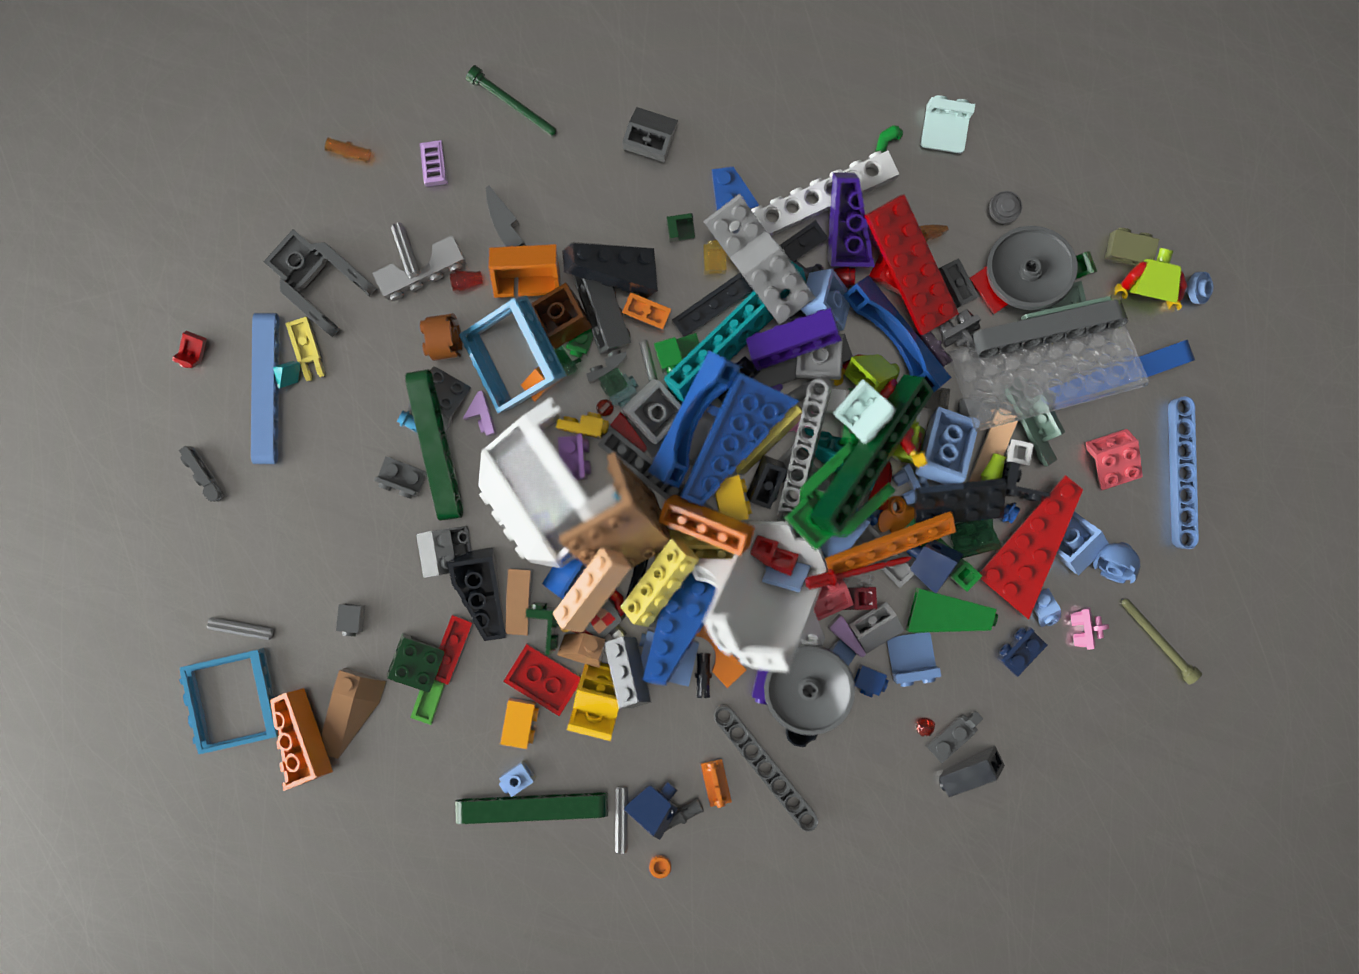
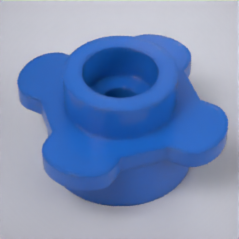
M1012 502L1011 505L1007 504L1004 507L1002 522L1008 521L1012 524L1020 511V508L1016 506V502Z

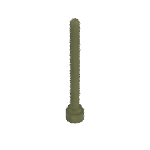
M1129 599L1122 600V606L1182 670V678L1187 684L1191 685L1202 676V672L1196 666L1188 665Z

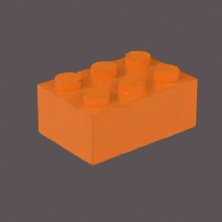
M556 244L489 248V272L494 298L514 297L515 278H518V297L546 295L559 287L560 269Z

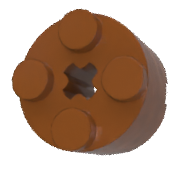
M454 313L430 316L420 321V330L425 337V343L422 345L425 356H430L433 361L461 357V354L458 353V350H462V340L459 336L461 330L459 325L455 326L453 320L457 319Z

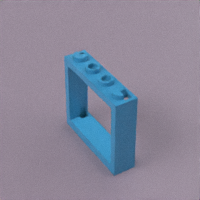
M527 296L510 300L459 334L464 344L463 346L466 348L497 413L516 407L567 376ZM512 313L546 378L511 399L479 335Z
M264 648L180 667L181 679L179 681L184 687L183 700L184 704L188 706L190 714L188 716V723L193 728V744H196L198 755L279 736L278 730L274 728L270 700L275 697ZM250 658L266 731L210 743L195 671Z

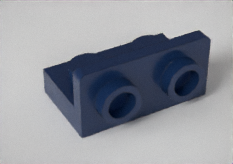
M1028 626L1020 628L1014 635L1015 639L1010 644H1005L999 650L1000 655L997 657L1017 677L1048 646L1034 632L1035 630Z

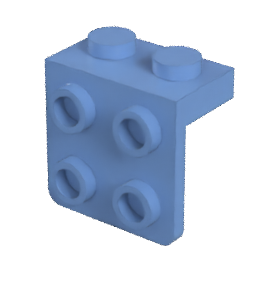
M929 632L899 635L887 641L892 676L895 683L900 684L901 687L914 685V681L922 680L923 683L935 682L937 677H941L940 668L935 663L932 639Z

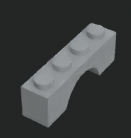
M451 235L432 244L431 259L424 268L419 270L418 277L409 278L406 271L398 269L393 264L373 272V275L383 297L393 301L401 298L403 293L410 289L411 291H416L422 288L423 283L429 280L434 282L443 277L442 274L448 271L456 272L462 269V265L467 262L456 239Z

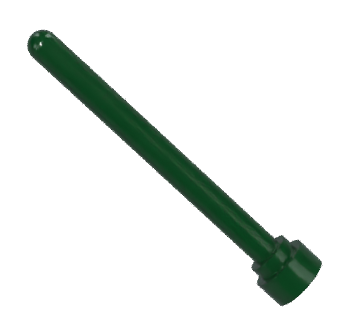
M473 65L468 71L465 79L472 85L480 84L548 134L555 135L557 133V129L485 78V74L482 73L483 70L478 66Z

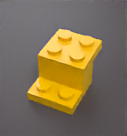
M601 663L600 668L585 664L567 730L611 741L619 706L609 664Z

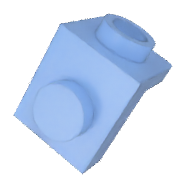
M1049 588L1041 591L1033 609L1039 618L1041 627L1046 625L1052 626L1061 619V608Z

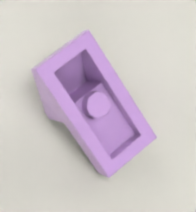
M482 390L478 391L463 419L470 420L481 417V420H478L481 433L485 432L486 436L496 435L497 432L486 394Z

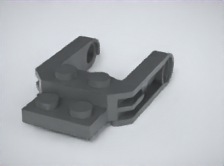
M292 229L263 262L280 276V292L321 329L333 337L340 328L300 293V290L304 289L314 279L327 261L331 262L369 297L377 288L325 242L310 244Z

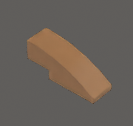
M508 569L506 634L528 636L529 618H525L526 608L531 603L532 570Z

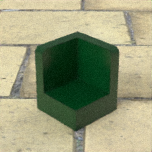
M693 213L667 216L670 242L695 239Z

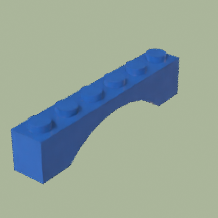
M869 275L856 283L843 295L856 313L873 322L891 339L901 353L910 375L924 377L934 392L952 378Z
M712 351L708 352L648 472L664 483L680 487L689 469L690 446L700 418L712 401L723 391L731 387L741 366Z

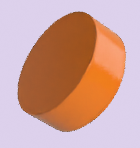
M665 855L654 856L649 865L651 874L659 879L667 877L671 872L670 859Z

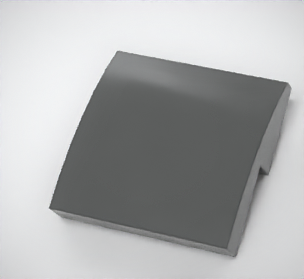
M959 258L939 268L956 308L979 297Z

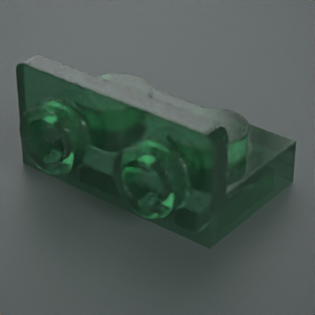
M993 519L955 524L956 532L949 534L953 549L962 553V558L1001 549V543L993 528Z

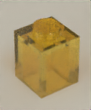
M713 240L703 244L704 275L726 274V252L719 242Z

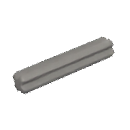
M400 222L393 224L391 229L406 274L411 279L418 277L419 270L405 228Z
M215 617L209 618L207 628L210 630L264 640H271L274 632L272 628Z
M626 787L616 788L615 852L619 854L627 852L628 813L624 810V807L628 805V789Z

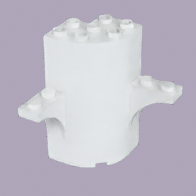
M749 521L748 525L756 528L750 547L741 556L734 554L732 559L699 558L700 560L694 566L692 573L696 580L708 582L716 587L714 600L704 622L717 646L727 655L732 653L739 657V662L759 669L789 671L801 642L808 645L824 644L825 637L813 609L821 588L809 590L805 585L806 582H804L799 593L762 582L767 565L750 554L758 535L779 542L778 548L799 554L797 562L811 566L807 577L828 572L821 547L815 551L803 538H796L794 530L788 522Z

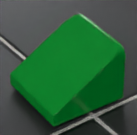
M1090 251L1076 256L1077 276L1075 280L1097 272Z

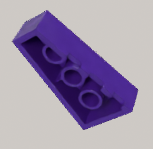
M833 172L827 260L832 267H875L867 228L868 224L864 216L865 211L860 179L853 172Z

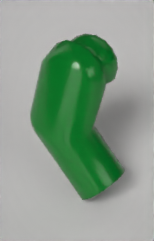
M892 125L882 131L879 135L876 152L880 150L882 153L886 152L891 140L902 138L903 130L899 126Z

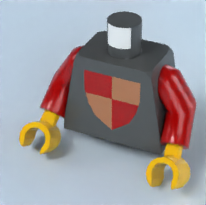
M615 589L583 632H571L576 634L586 633L599 638H604L608 633L614 639L625 636L627 633L619 625L626 617L625 612L620 607L624 602L623 595ZM560 627L561 631H563V632H568V631H569V630H563V629Z

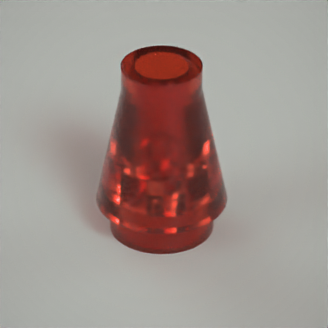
M454 271L455 273L449 274L452 291L458 290V292L483 284L481 271Z

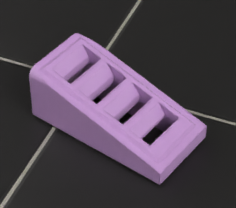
M442 140L420 143L425 186L431 187L448 184ZM438 147V151L426 153L427 148ZM439 156V159L427 161V157ZM439 164L440 166L428 169V165ZM440 172V175L429 176V173Z
M840 614L837 615L828 625V629L858 656L864 657L866 653L844 617Z

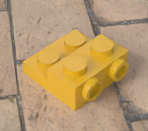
M587 412V415H581L580 423H578L579 420L568 416H564L563 420L558 419L556 428L560 431L575 434L582 433L584 436L602 439L603 435H606L610 422L601 419V414Z

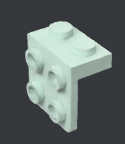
M941 95L931 97L926 107L921 146L928 149L962 153L965 149L969 119L974 113L975 104L969 103L965 99L948 100L947 97Z
M862 380L833 414L849 427L863 443H866L868 440L873 439L877 434V430L892 418L895 408L868 383Z

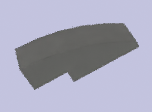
M487 186L486 197L490 216L505 247L526 246L525 242L513 229L519 224L518 220L493 189Z

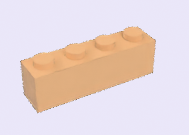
M605 548L600 549L553 613L563 630L583 632L631 569L622 552Z

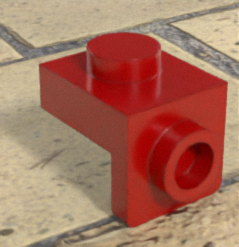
M186 330L182 333L179 352L173 356L172 361L179 363L184 368L195 367L202 362L207 338Z

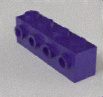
M828 308L826 310H819L806 317H799L784 325H777L770 330L757 332L747 337L746 341L753 364L757 370H761L840 342L842 339L831 308Z

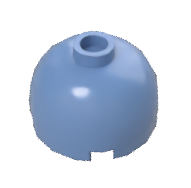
M1125 542L1108 544L1098 553L1093 562L1095 570L1097 566L1102 570L1100 573L1102 576L1118 583H1125L1126 580H1131L1130 583H1133L1137 579L1141 567L1138 554L1132 549L1131 545Z

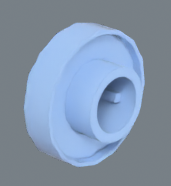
M1203 271L1195 272L1187 282L1186 293L1191 302L1194 304H1205L1212 295L1214 288L1210 274Z

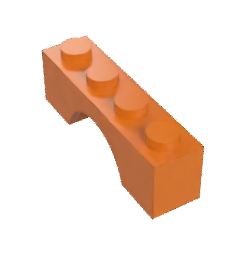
M704 624L696 636L706 639L715 650V663L712 672L728 688L747 669L739 662V657L734 656L732 653L727 655L718 649L706 624Z

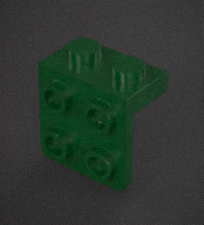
M534 602L532 606L526 608L525 618L548 619L545 655H551L553 650L558 648V635H555V628L559 625L553 614L557 608L547 607V603Z

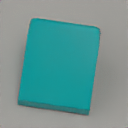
M290 361L273 367L278 388L298 383L300 362Z

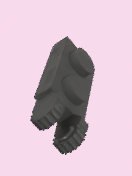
M190 446L181 448L179 450L182 455L180 459L186 467H190L193 471L195 482L199 486L202 485L204 487L203 495L207 497L206 499L210 502L221 501L224 497L223 491H221L220 486L195 448Z

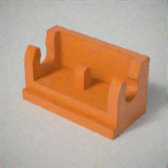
M630 292L622 313L663 330L671 315V308Z

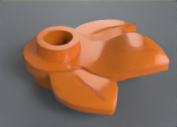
M900 496L890 497L888 509L883 510L879 514L878 528L880 532L890 530L893 533L904 529L914 519V508L907 505ZM894 503L897 505L896 510L893 509Z

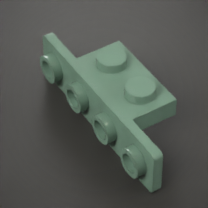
M1082 281L1074 282L1070 292L1059 303L1049 308L1041 309L1038 312L1025 314L1021 317V320L1110 301L1112 296L1086 301Z
M1014 383L1004 389L1006 398L1012 404L1018 421L1022 423L1028 440L1034 444L1038 459L1043 463L1044 467H1047L1057 460L1048 441L1065 433V430L1045 393L1027 401L1019 385Z

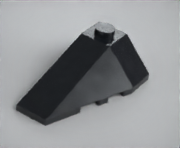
M493 547L471 550L448 561L451 584L458 592L464 607L467 608L483 640L490 641L506 638Z

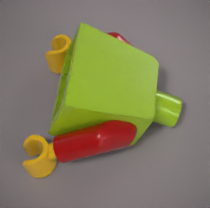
M1160 248L1157 260L1145 259L1144 262H1140L1127 274L1122 283L1115 286L1114 295L1116 296L1119 291H1124L1122 299H1126L1128 290H1130V293L1165 300L1168 309H1171V306L1176 304L1177 310H1180L1182 308L1181 300L1185 295L1188 285L1184 272L1181 271V266L1170 264L1173 251Z
M857 354L842 365L841 380L834 379V384L836 386L841 385L844 382L843 375L845 374L856 386L864 380L887 400L897 385L896 380L899 376L900 368L896 363L890 364L879 354Z
M920 414L892 455L898 462L915 464L916 467L928 464L924 453L921 452L925 429L919 425Z

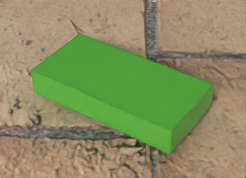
M434 680L430 692L420 690L410 718L432 725L446 684Z

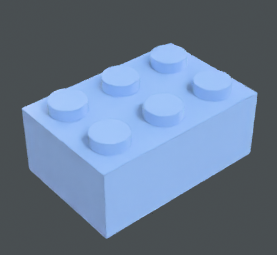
M938 406L929 419L921 449L928 464L917 467L915 474L944 485L962 483L967 476L980 421Z

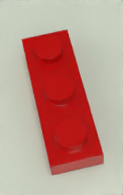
M456 615L451 616L439 649L444 650L445 654L435 680L447 685L450 684L474 622Z

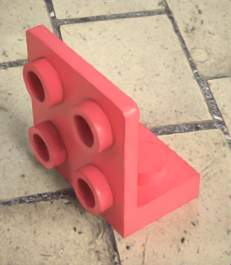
M1128 429L1086 442L1087 451L1096 460L1101 490L1143 477L1139 442Z
M837 580V585L834 587L829 585L821 588L813 608L818 621L854 605L844 580Z

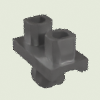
M966 309L957 315V319L960 322L957 326H954L951 320L940 325L943 343L946 347L956 342L958 346L966 344L970 348L974 346L972 336L980 329L979 321H981V318L978 314L973 315Z

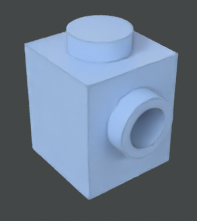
M523 760L501 775L499 785L505 794L509 793L513 797L532 784L536 778Z

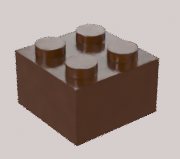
M567 283L562 284L531 303L554 349L592 328L577 296Z

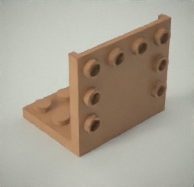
M613 452L607 456L609 462L607 469L615 480L613 486L622 501L560 535L559 540L568 551L587 567L600 549L605 548L622 552L632 569L635 565L661 552L671 537L667 526L658 522L661 509L656 495Z

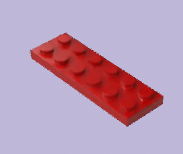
M905 194L864 215L919 335L928 333L958 315V310Z

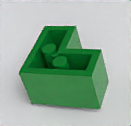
M697 333L678 339L673 337L654 343L662 374L666 372L669 374L699 344Z

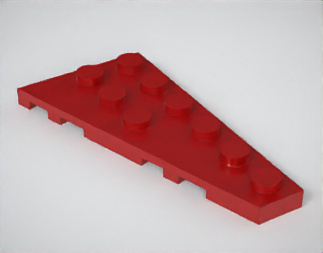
M1066 475L1049 492L1051 493L1050 498L1042 500L979 572L982 575L980 578L1028 620L1083 492V489Z

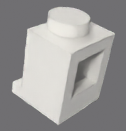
M1011 439L1010 445L1008 444L1004 457L1007 458L1006 463L1014 462L1019 463L1020 466H1029L1034 444Z

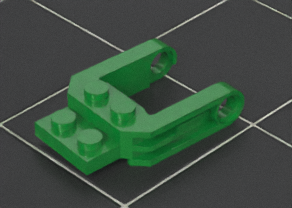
M850 441L801 486L799 505L784 518L815 551L830 537L849 536L896 491L888 482L851 517L841 534L823 530L815 523L810 514L824 495L823 491L818 490V486L848 459L855 448Z

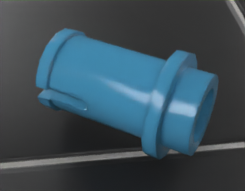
M403 410L397 422L400 423L401 427L404 425L417 432L413 415L410 414V411L406 412Z

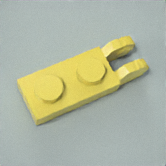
M306 316L286 323L297 361L300 362L306 381L312 380V373L307 365L311 362H314L319 377L325 376L324 367L320 360L322 358L309 318Z

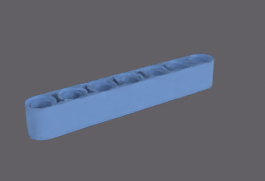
M254 313L252 318L251 461L253 464H277L279 388L273 369L274 366L279 365L280 322L277 313Z
M1184 396L1173 399L1168 405L1171 539L1173 545L1177 548L1192 549L1198 544L1199 540L1195 403L1191 398ZM1179 402H1182L1185 406L1183 413L1178 409ZM1180 424H1183L1186 429L1183 435L1178 429ZM1181 445L1186 449L1184 457L1179 453ZM1182 467L1185 468L1187 472V475L1184 479L1180 476V470ZM1183 489L1187 492L1186 500H1182L1180 496ZM1184 511L1188 515V520L1185 523L1181 520V514ZM1183 534H1187L1189 538L1185 545L1181 540Z

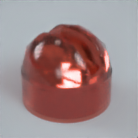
M602 399L597 403L596 410L602 417H608L613 413L614 405L610 400ZM608 403L610 406L601 412L600 409Z
M920 718L917 723L918 734L922 737L925 735L927 737L931 736L935 729V722L928 718Z

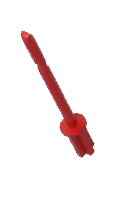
M901 557L836 574L833 569H829L826 573L806 577L805 585L809 590L829 585L834 587L839 579L880 570L884 567L904 564L910 561L912 557Z

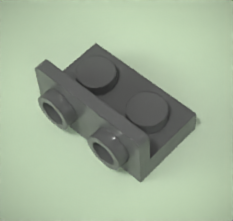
M385 456L378 477L375 476L374 481L379 482L378 487L388 491L395 488L400 490L399 495L411 499L412 496L419 497L427 473L424 470Z

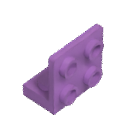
M578 433L577 436L558 437L560 460L574 480H586L587 475L591 474V463L589 460H586V453L590 452L589 439L585 438L582 433Z

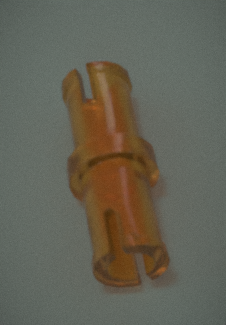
M330 137L326 139L325 151L343 155L345 159L353 158L365 163L369 162L371 149L353 145L350 141L345 143Z

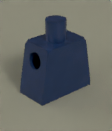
M935 540L928 542L924 548L917 546L905 551L916 559L910 570L934 593L940 590L963 557L962 553Z
M669 782L665 784L661 791L650 785L626 805L624 810L647 832L660 840L678 810L670 801L678 790Z

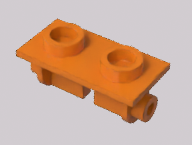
M722 759L701 763L710 807L717 806V808L726 806L727 803H731L732 800Z

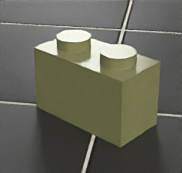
M1118 228V230L1116 229L1110 233L1104 259L1133 266L1144 262L1145 259L1155 260L1159 239L1152 238L1153 235L1149 233L1135 234L1131 233L1130 229Z

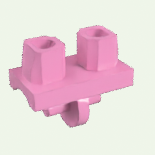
M1091 607L1071 613L1072 626L1084 625L1085 633L1073 634L1074 645L1087 647V650L1096 647L1094 631L1097 633V639L1104 638L1103 630L1109 629V624H1102L1101 616L1094 617L1095 625H1093Z

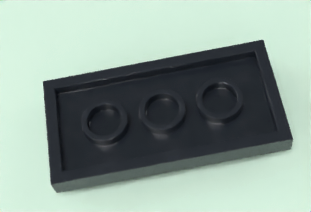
M1004 478L915 488L914 523L923 522L949 511L952 513L955 523L1004 518L1006 481Z

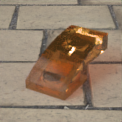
M946 225L919 226L926 242L946 234L949 230Z

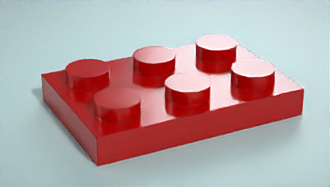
M527 643L503 682L557 716H560L576 691L581 676Z

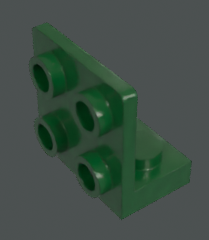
M402 633L387 672V679L430 692L445 652L442 649L412 640L410 635Z

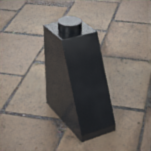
M993 746L943 770L939 777V784L944 792L946 791L948 797H952L998 780L1005 765L996 746Z

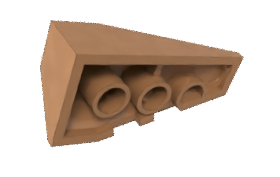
M348 668L339 670L321 735L328 756L340 758L357 732L380 703L387 681Z

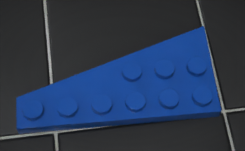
M737 373L680 496L702 506L720 487V484L728 475H731L737 469L736 467L740 462L751 454L769 434V431L799 401Z

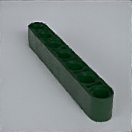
M430 369L408 372L405 375V382L437 518L439 521L462 518L463 505L432 372Z
M605 792L462 798L455 800L456 824L604 818L608 816V795Z

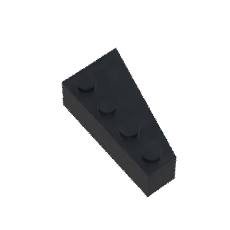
M572 242L562 251L564 273L590 281L602 282V285L608 287H618L627 293H637L646 299L658 291L654 248Z

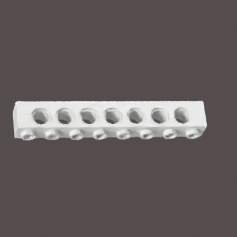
M881 150L869 156L870 159L864 162L857 160L851 163L849 169L834 171L856 173L860 179L862 195L896 180L899 176L889 151L882 153ZM874 168L877 175L869 176L866 169ZM833 172L825 180L818 178L812 181L810 186L802 189V187L796 188L790 192V196L785 198L779 196L771 200L770 205L764 208L760 205L751 211L771 237L830 210L831 194L827 192L826 187L832 186ZM814 195L817 197L818 202L810 204L806 197ZM794 204L797 206L798 211L790 213L786 206ZM774 213L778 216V220L770 222L767 220L766 215ZM733 221L729 226V230H737L740 222Z

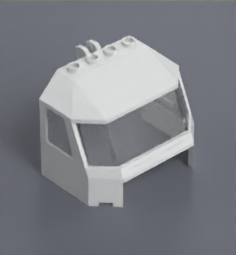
M549 398L523 415L489 446L482 450L479 487L482 493L479 495L486 505L490 503L494 510L491 513L501 527H506L503 532L509 541L514 539L518 547L515 550L522 560L527 558L530 563L562 568L576 557L560 543L559 536L621 502V499L616 501L612 494L616 491L612 485L589 500L585 497L541 432L557 422L558 419H561L559 415L561 410Z

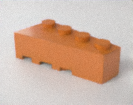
M305 689L287 692L271 699L274 728L278 730L279 734L276 741L277 749H281L282 755L280 770L285 775V782L282 783L283 790L294 788L332 773L333 770Z

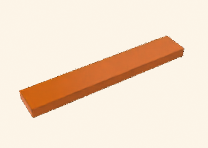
M949 511L826 557L827 569H833L836 574L864 567L955 533L954 517Z

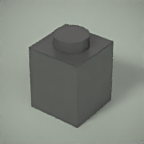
M339 604L336 631H341L343 636L355 637L356 633L363 632L365 605Z

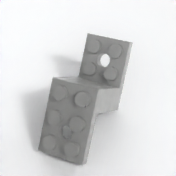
M740 194L703 221L779 325L815 299V296L783 250L765 231ZM733 221H739V228L735 231H730V224ZM783 289H790L787 297H779Z

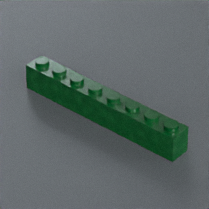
M906 374L902 376L894 391L886 400L895 408L892 418L877 430V434L873 439L868 440L866 443H863L861 440L858 442L810 514V517L821 529L837 534L842 533L933 394V389L924 377Z

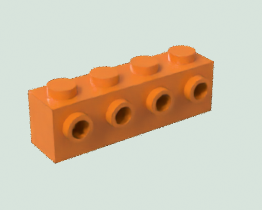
M675 494L664 501L658 521L739 556L750 547L756 528Z

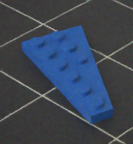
M692 572L687 575L680 588L675 591L667 605L659 613L643 677L644 682L666 686L678 668L685 652L691 647L693 639L705 624L704 619L714 600L716 587L708 582L696 580Z

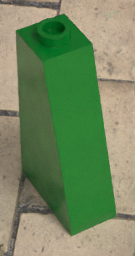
M916 588L905 630L912 633L991 631L992 626H996L998 614H996L997 609Z

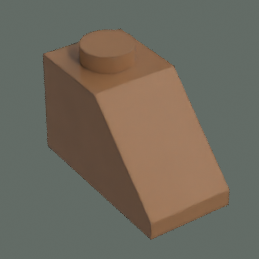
M586 633L564 634L557 655L600 668L606 651L604 644L606 639Z

